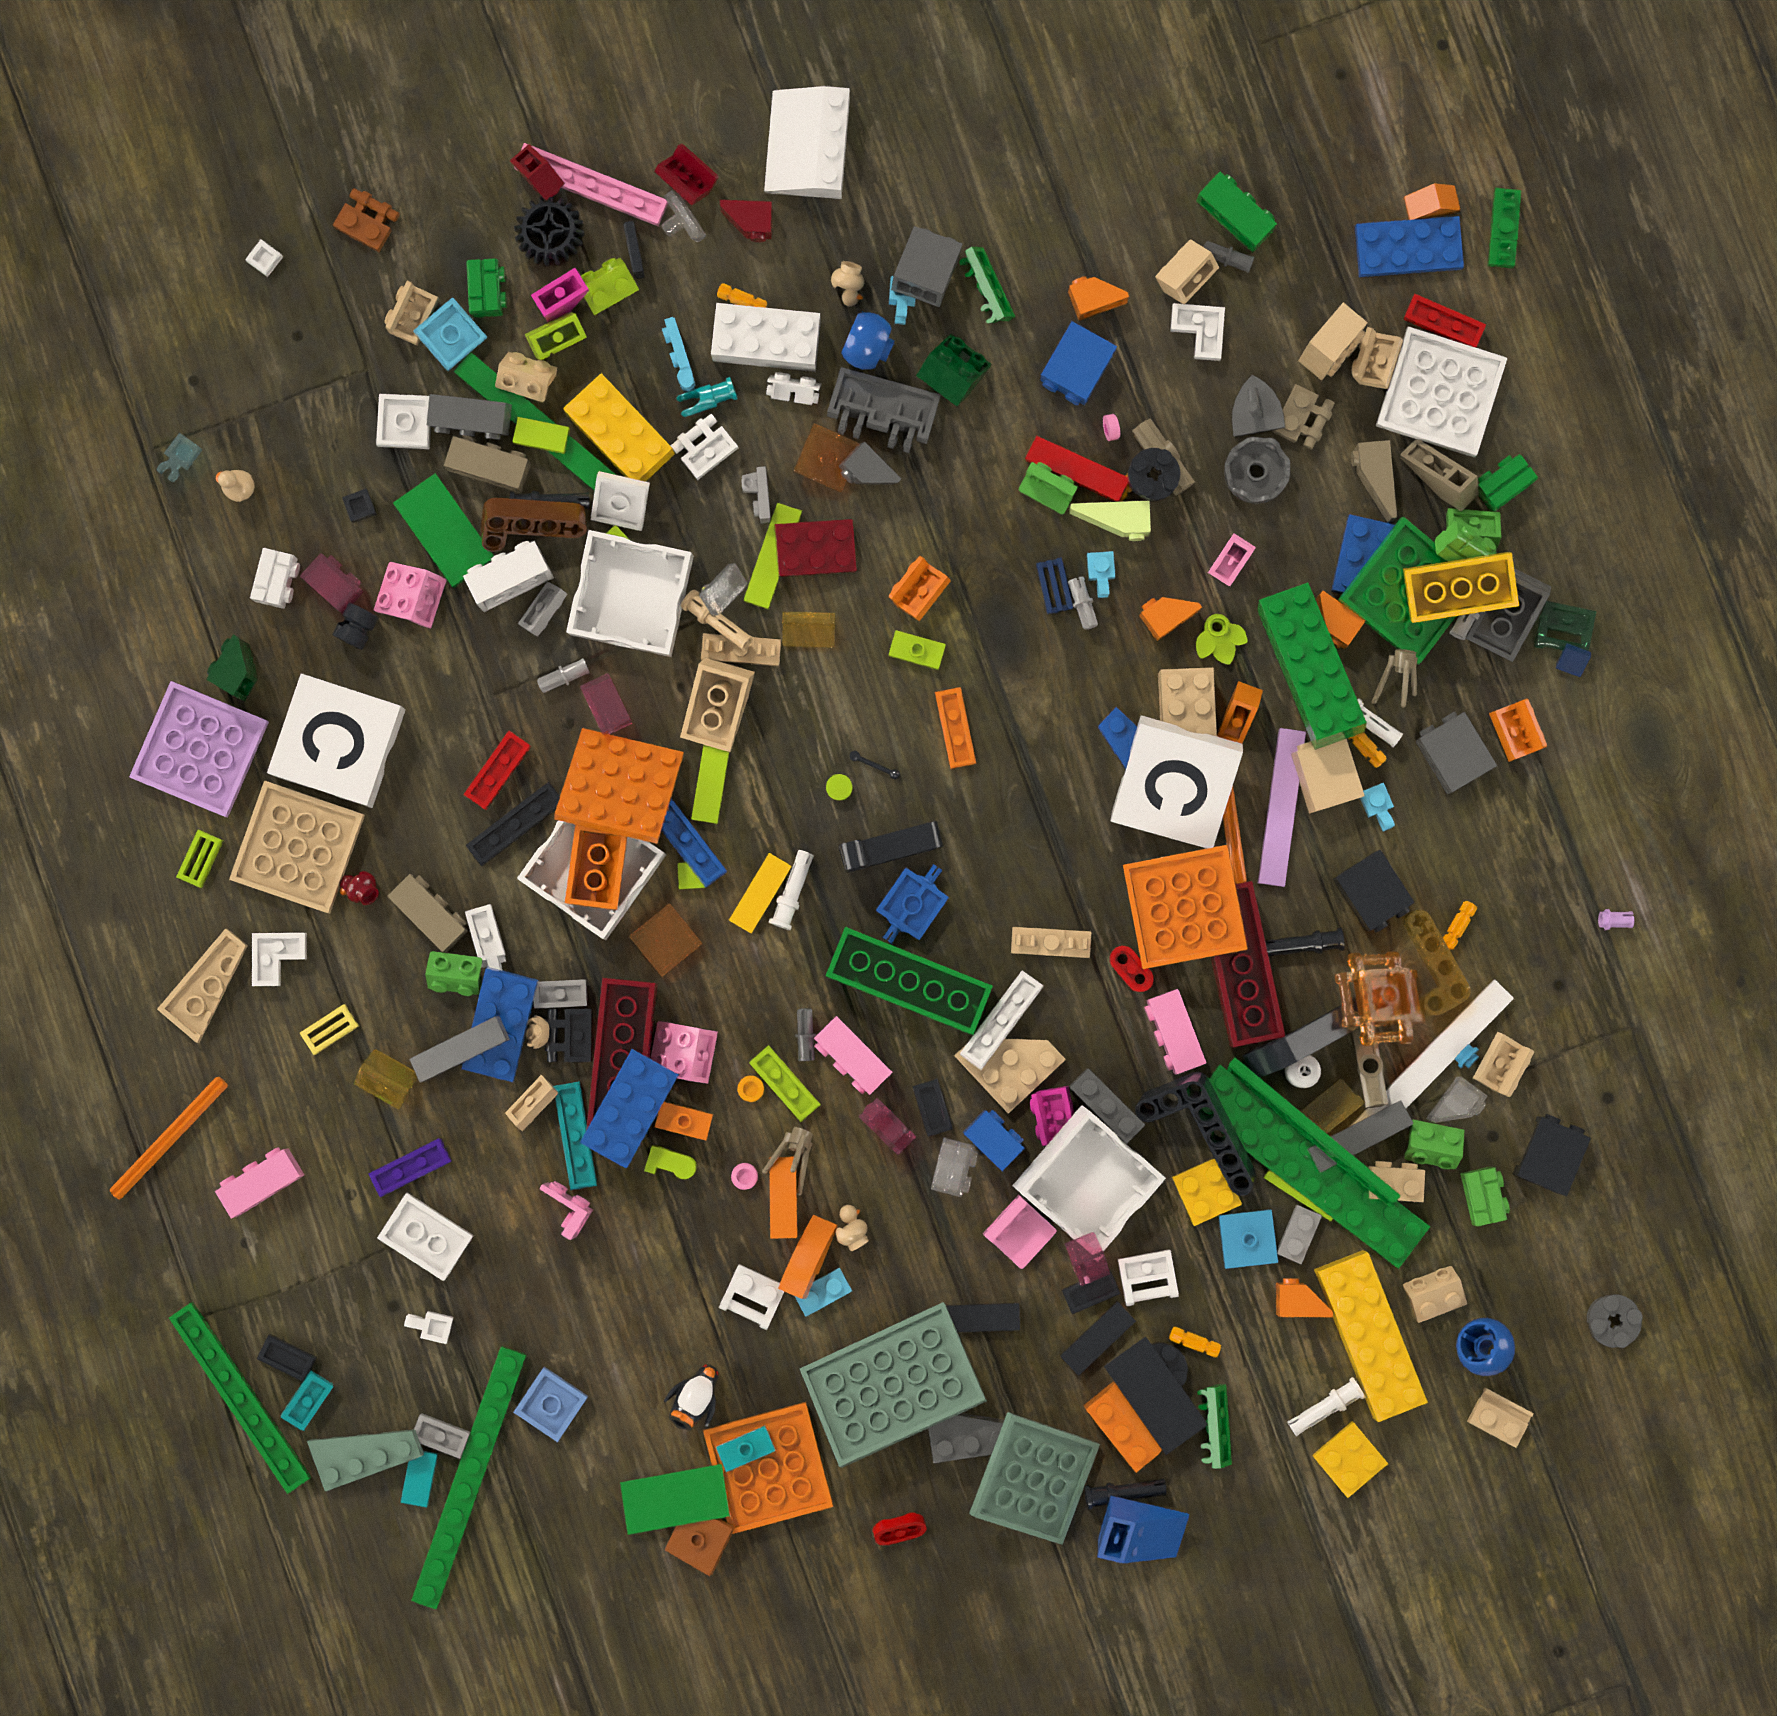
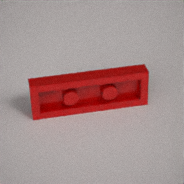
M1417 294L1413 295L1403 318L1407 322L1444 338L1475 348L1486 324Z
M508 731L463 795L487 810L529 751L531 745L511 731Z

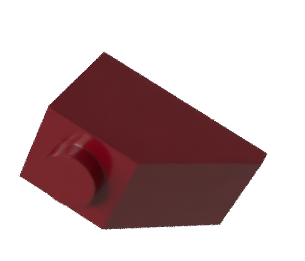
M530 144L510 160L512 165L545 201L549 197L556 195L565 184L549 162Z
M720 200L721 213L745 238L758 243L765 242L766 239H772V201Z

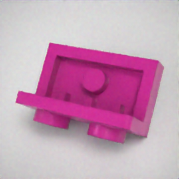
M1069 1086L1041 1090L1032 1094L1030 1108L1032 1113L1036 1115V1136L1038 1140H1041L1042 1146H1047L1074 1115Z

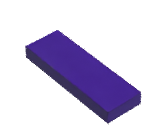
M438 1138L369 1173V1176L379 1197H382L452 1162L442 1139Z

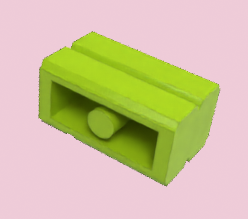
M569 312L525 334L535 357L539 360L549 357L550 353L555 354L587 338L576 314L573 312Z

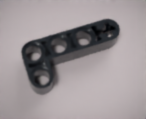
M937 821L862 841L860 839L838 845L845 873L944 847Z

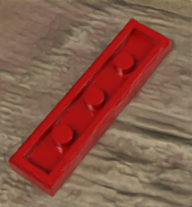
M1036 436L1025 457V461L1035 464L1041 462L1052 469L1051 473L1057 476L1065 475L1072 479L1075 484L1114 502H1120L1129 484L1127 476Z

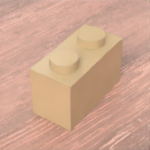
M1190 239L1155 277L1163 292L1185 305L1218 270L1219 266L1212 252Z

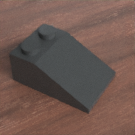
M1515 568L1519 606L1479 612L1478 620L1474 621L1466 636V639L1512 662L1551 592V586Z

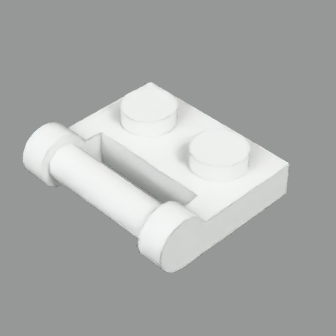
M1170 1250L1118 1259L1126 1306L1134 1305V1302L1160 1297H1179ZM1167 1278L1168 1285L1132 1292V1284Z
M739 1264L719 1308L724 1311L727 1309L761 1324L760 1327L767 1330L784 1291L778 1289L779 1282ZM734 1293H738L768 1307L766 1314L764 1315L732 1300Z

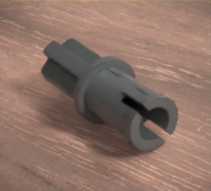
M1206 241L1204 248L1212 252L1216 261L1224 263V267L1229 265L1249 273L1254 260L1253 256L1234 251L1233 247L1229 249Z
M800 1008L797 1010L798 1034H795V1037H798V1061L815 1060L814 1037L816 1033H813L812 1009Z

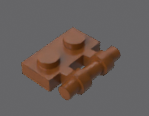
M353 188L350 197L357 201L355 208L345 203L333 227L371 249L380 252L392 231L390 227L384 225L385 221L388 218L396 222L400 213L393 210L390 204L386 202L381 203L373 199L370 193L366 191L361 192ZM367 207L378 212L375 219L364 214Z

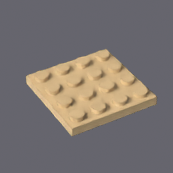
M264 781L229 880L330 914L365 815Z

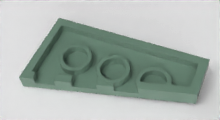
M415 1429L382 1432L380 1434H360L348 1437L340 1436L327 1439L319 1438L307 1441L325 1491L424 1455Z

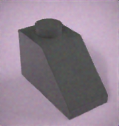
M865 442L859 444L839 465L843 470L841 475L851 484L854 482L856 485H893L901 480Z

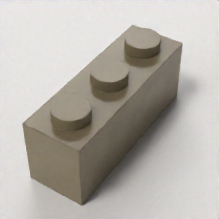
M462 435L461 438L453 436L444 463L447 471L522 494L531 466L529 460L525 458V454L511 450V453L503 452L500 446L492 443H486V446L477 444L476 439L466 435Z
M409 874L387 897L442 952L447 953L468 932L464 927L467 922L457 912L452 914L446 908L449 904L438 893L434 896L428 890L430 884L421 875L415 877Z

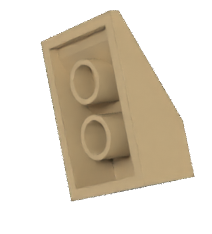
M704 658L698 665L680 738L731 752L755 672Z

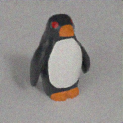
M703 1365L695 1375L676 1384L665 1397L664 1402L666 1403L676 1395L668 1418L677 1428L691 1431L705 1413H707L705 1426L707 1427L710 1424L715 1412V1385L719 1378V1372L713 1365Z

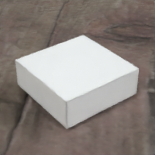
M260 240L245 260L268 277L283 256L263 240Z

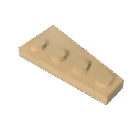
M225 929L157 1010L196 1043H200L248 945L229 929Z

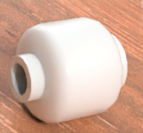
M1309 1055L1286 1067L1284 1073L1286 1079L1293 1086L1308 1088L1319 1080L1321 1068L1319 1062Z

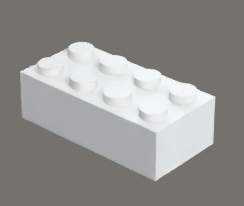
M716 303L711 349L712 360L714 362L816 372L821 324L820 313Z

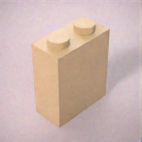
M1347 739L1314 750L1312 742L1298 745V751L1291 753L1309 814L1365 796Z

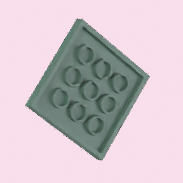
M1007 1412L969 1514L985 1521L1063 1545L1100 1444L1093 1440Z

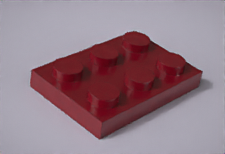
M853 519L774 525L778 577L857 571Z

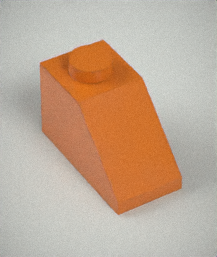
M1086 276L1080 277L1072 281V285L1069 286L1068 290L1079 321L1127 304L1129 299L1128 292L1096 277L1089 279Z
M1322 591L1316 598L1318 607L1335 648L1339 649L1342 647L1345 649L1360 630L1365 620L1331 595Z
M1162 597L1156 601L1155 598H1152L1142 606L1144 611L1141 612L1139 617L1155 639L1159 641L1199 612L1202 606L1200 603Z
M1238 681L1217 737L1243 743L1258 710L1263 690Z
M1283 1278V1283H1276V1315L1279 1317H1333V1311L1306 1284L1299 1283V1278Z

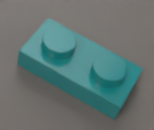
M310 1371L282 1412L281 1418L304 1431L333 1388V1384Z

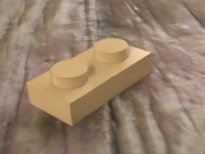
M540 1075L505 1114L517 1128L523 1131L559 1092L544 1076Z

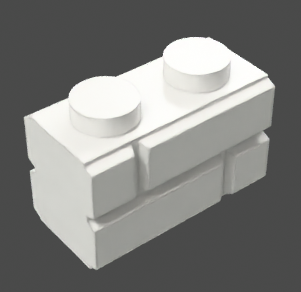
M263 548L250 599L258 603L285 609L286 603H290L293 597V588H290L292 579L297 578L300 569L297 558L288 553Z

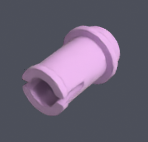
M1605 909L1604 912L1599 913V926L1605 930H1610L1611 927L1633 928V912H1611L1609 909Z

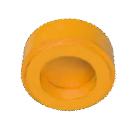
M746 1076L738 1084V1094L747 1102L759 1100L764 1093V1084L756 1076Z

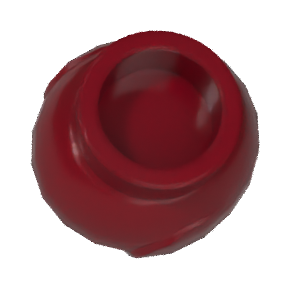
M361 871L355 877L344 875L339 886L340 894L347 895L348 899L354 903L370 905L379 895V891L376 888L377 881L371 873Z

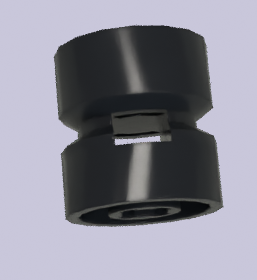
M349 602L342 614L344 621L338 622L332 635L355 648L363 650L369 639L367 632L373 631L379 617Z

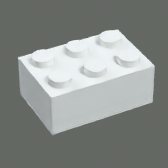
M529 541L518 544L515 547V551L507 555L506 553H500L491 558L492 562L485 566L478 564L467 570L468 574L463 576L476 604L483 612L554 578L539 547L535 542L529 543Z

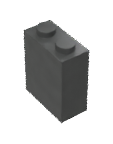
M914 226L894 274L891 290L940 307L960 258L963 243L957 242L950 237L937 235L928 229Z
M1456 712L1449 714L1441 719L1444 723L1436 729L1433 725L1419 732L1421 738L1415 741L1447 795L1497 766L1465 712L1457 715Z

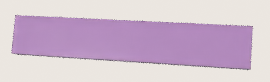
M1280 728L1278 731L1258 876L1259 884L1285 887L1299 778L1291 753L1298 751V745L1304 744L1306 735L1304 731Z

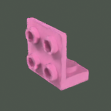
M390 562L374 611L407 619L423 627L431 628L447 579L425 569Z
M658 1021L651 1059L679 1074L678 1079L708 1083L718 1032Z
M556 1181L542 1184L540 1190L575 1211L569 1213L561 1226L565 1229L561 1235L569 1240L577 1237L593 1209L588 1207L590 1202L579 1195H576V1197L570 1196L566 1193L568 1189Z
M1018 1195L985 1230L983 1235L993 1242L1019 1268L1023 1269L1057 1230Z

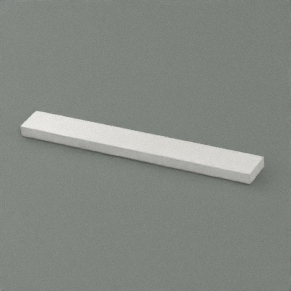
M1493 980L1386 1089L1388 1105L1367 1108L1350 1126L1400 1100L1405 1108H1407L1514 998L1496 980Z

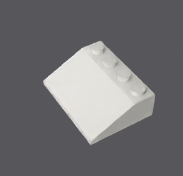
M821 86L773 91L765 193L842 198L850 103L849 88Z

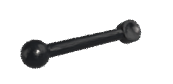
M852 751L849 755L852 761L865 763L889 774L892 779L900 777V772L897 769L891 770L860 756L857 751Z

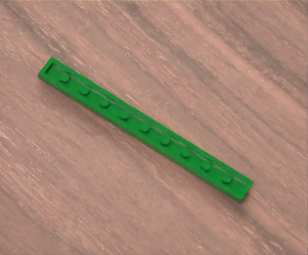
M504 1346L500 1347L411 1600L413 1602L435 1610L439 1606L527 1354Z

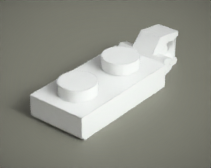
M489 904L465 911L477 957L482 958V967L502 970L501 963L506 962V954L492 905Z

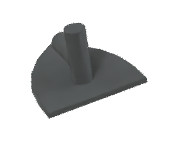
M1251 375L1242 386L1234 403L1232 411L1234 437L1285 428L1282 406L1275 392L1264 381L1254 375Z

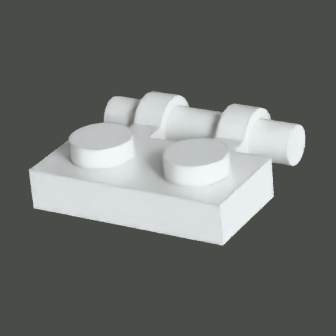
M712 414L704 420L702 418L695 423V427L686 434H680L677 437L678 440L670 445L676 454L683 448L688 451L681 460L697 480L738 449L736 443L722 426L714 433L710 429L717 422ZM703 433L706 439L695 447L692 441Z

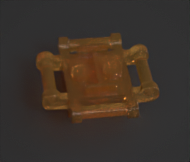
M1397 951L1378 955L1350 953L1347 957V963L1352 972L1335 974V981L1339 984L1343 1008V1027L1361 1026L1360 1043L1362 1046H1373L1374 1043L1388 1042L1411 1044L1413 1041L1411 1024L1425 1022L1424 1013H1421L1416 979H1418L1417 970L1402 968L1400 955ZM1364 965H1387L1389 968L1364 969ZM1349 982L1354 983L1359 1016H1354ZM1399 1024L1398 1032L1374 1033L1373 1026Z

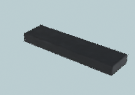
M547 782L465 846L478 863L484 866L556 811L560 795L551 783Z

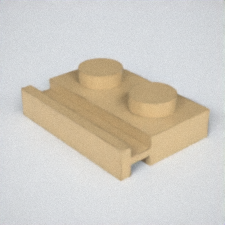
M1484 1387L1483 1393L1467 1422L1516 1448L1534 1413Z

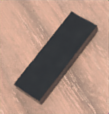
M1117 1301L1077 1338L1060 1357L1079 1376L1136 1320Z
M1019 1303L946 1305L957 1332L1020 1330Z

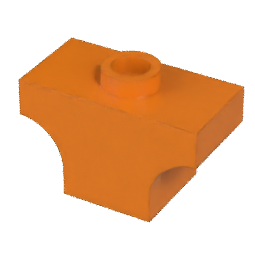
M664 1102L659 1110L655 1127L707 1140L713 1114Z

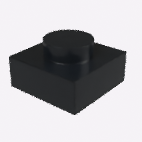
M367 488L342 497L352 523L377 515Z

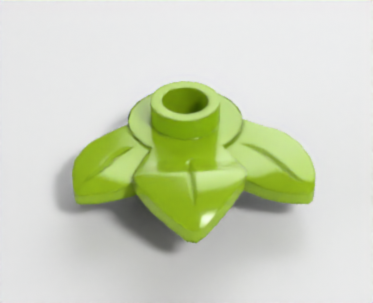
M1213 614L1207 618L1204 624V631L1197 637L1196 651L1200 659L1213 654L1218 661L1229 665L1235 656V645L1246 644L1247 636L1241 626L1231 624L1224 615ZM1214 623L1221 625L1222 629L1220 632L1213 630L1212 625Z

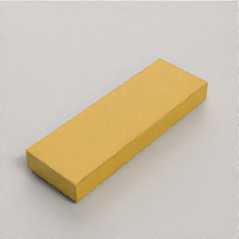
M769 853L729 921L752 934L792 866Z

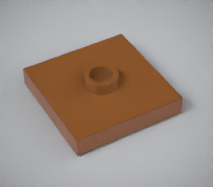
M720 1518L676 1526L665 1551L706 1575L711 1576L735 1527Z

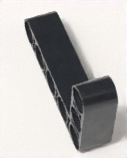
M1365 992L1286 1036L1247 1052L1242 1057L1248 1068L1260 1078L1300 1061L1379 1016V1013L1368 992Z
M1193 1072L1142 1094L1135 1107V1113L1143 1122H1152L1189 1107L1232 1192L1241 1196L1250 1193L1256 1180V1170L1209 1078L1205 1074ZM1197 1084L1202 1091H1195L1190 1085ZM1171 1093L1176 1095L1178 1100L1174 1101L1169 1099L1167 1094ZM1144 1103H1150L1155 1110L1147 1109ZM1202 1108H1210L1213 1111V1114L1205 1113L1202 1110ZM1214 1131H1222L1225 1137L1217 1136ZM1231 1153L1235 1155L1237 1159L1231 1160L1226 1156V1154ZM1243 1176L1247 1178L1249 1182H1241L1237 1177Z

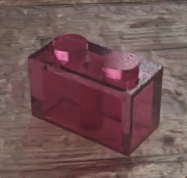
M320 553L300 577L343 614L348 603L353 604L363 594L364 591L358 587L362 582L351 572L345 575L340 570L342 564L332 555L326 558Z

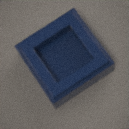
M1567 643L1556 663V669L1581 677L1591 658V652Z

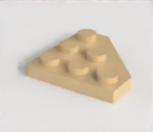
M1004 1039L982 1070L960 1055L964 1047L954 1055L1007 1113H1010L1066 1060L1048 1040Z

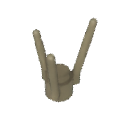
M1396 649L1395 655H1389L1388 664L1371 702L1373 705L1377 703L1393 666H1395L1396 672L1403 673L1401 707H1406L1409 673H1411L1412 695H1417L1416 665L1418 658L1415 651Z
M794 1127L792 1133L786 1132L782 1143L769 1159L762 1173L766 1174L789 1143V1149L795 1152L790 1169L792 1173L795 1172L800 1156L803 1154L797 1195L800 1196L804 1186L809 1152L813 1144L811 1143L813 1134L798 1127Z

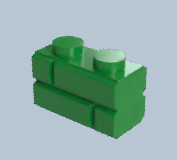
M495 258L466 261L469 313L474 318L502 316L503 308H507L506 292H502L501 282H506L505 267H500L498 259Z
M1519 454L1515 458H1512L1511 455L1507 456L1497 464L1500 469L1493 474L1489 470L1478 478V496L1484 501L1490 512L1497 511L1538 480V476L1528 466L1522 455Z

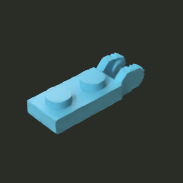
M675 318L664 319L666 327L662 328L666 344L672 342L674 352L670 353L674 368L680 367L677 374L680 387L684 392L692 391L696 385Z

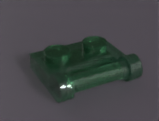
M1546 601L1541 610L1534 647L1541 649L1548 647L1563 651L1568 643L1589 651L1597 611ZM1547 630L1581 636L1580 644L1546 637Z

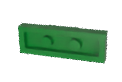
M1495 188L1487 266L1515 267L1521 190Z
M970 247L965 250L967 257L962 258L959 264L967 265L970 263L971 269L964 275L965 277H976L979 292L989 302V304H984L981 307V311L992 310V317L987 319L986 322L1009 321L1016 317L984 248Z
M1217 1384L1199 1390L1197 1394L1207 1397V1403L1198 1405V1408L1201 1410L1208 1409L1209 1412L1207 1414L1208 1419L1206 1423L1208 1425L1206 1426V1431L1211 1442L1201 1444V1448H1208L1211 1451V1456L1202 1458V1462L1206 1464L1212 1463V1468H1223L1232 1465L1226 1384Z

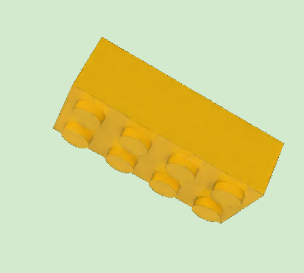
M602 373L563 408L570 420L626 478L646 482L675 455L673 448Z
M1510 552L1403 569L1412 623L1519 606L1513 558Z

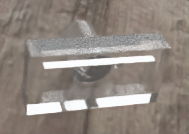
M671 190L664 195V198L675 213L661 224L669 237L673 236L683 227L691 239L697 242L707 237L677 192Z
M735 563L728 564L710 584L702 587V592L699 596L711 615L716 616L736 598L748 583Z

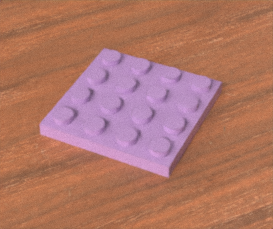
M170 681L129 777L228 818L269 721Z

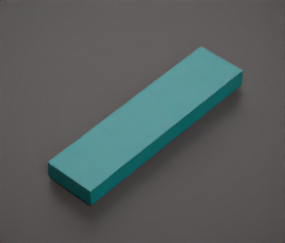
M579 1081L553 1086L559 1092L555 1099L570 1190L597 1186L592 1150L580 1143L587 1129L581 1083Z

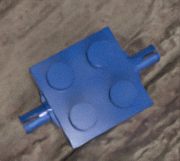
M933 864L925 877L916 875L908 868H905L876 909L891 924L886 934L882 937L887 940L893 932L888 940L889 943L892 944L900 931L920 940L949 897L939 891L934 884V881L942 872L938 868L932 876L937 868L936 865Z

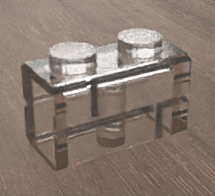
M943 1137L930 1189L962 1197L963 1192L968 1193L972 1179L967 1177L969 1166L975 1167L978 1152L974 1151L975 1146Z

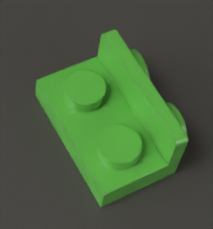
M1448 508L1446 514L1447 527L1454 521L1459 522L1463 526L1470 525L1477 535L1483 539L1485 537L1491 539L1496 545L1497 550L1501 539L1500 512L1465 509L1461 512L1458 509Z

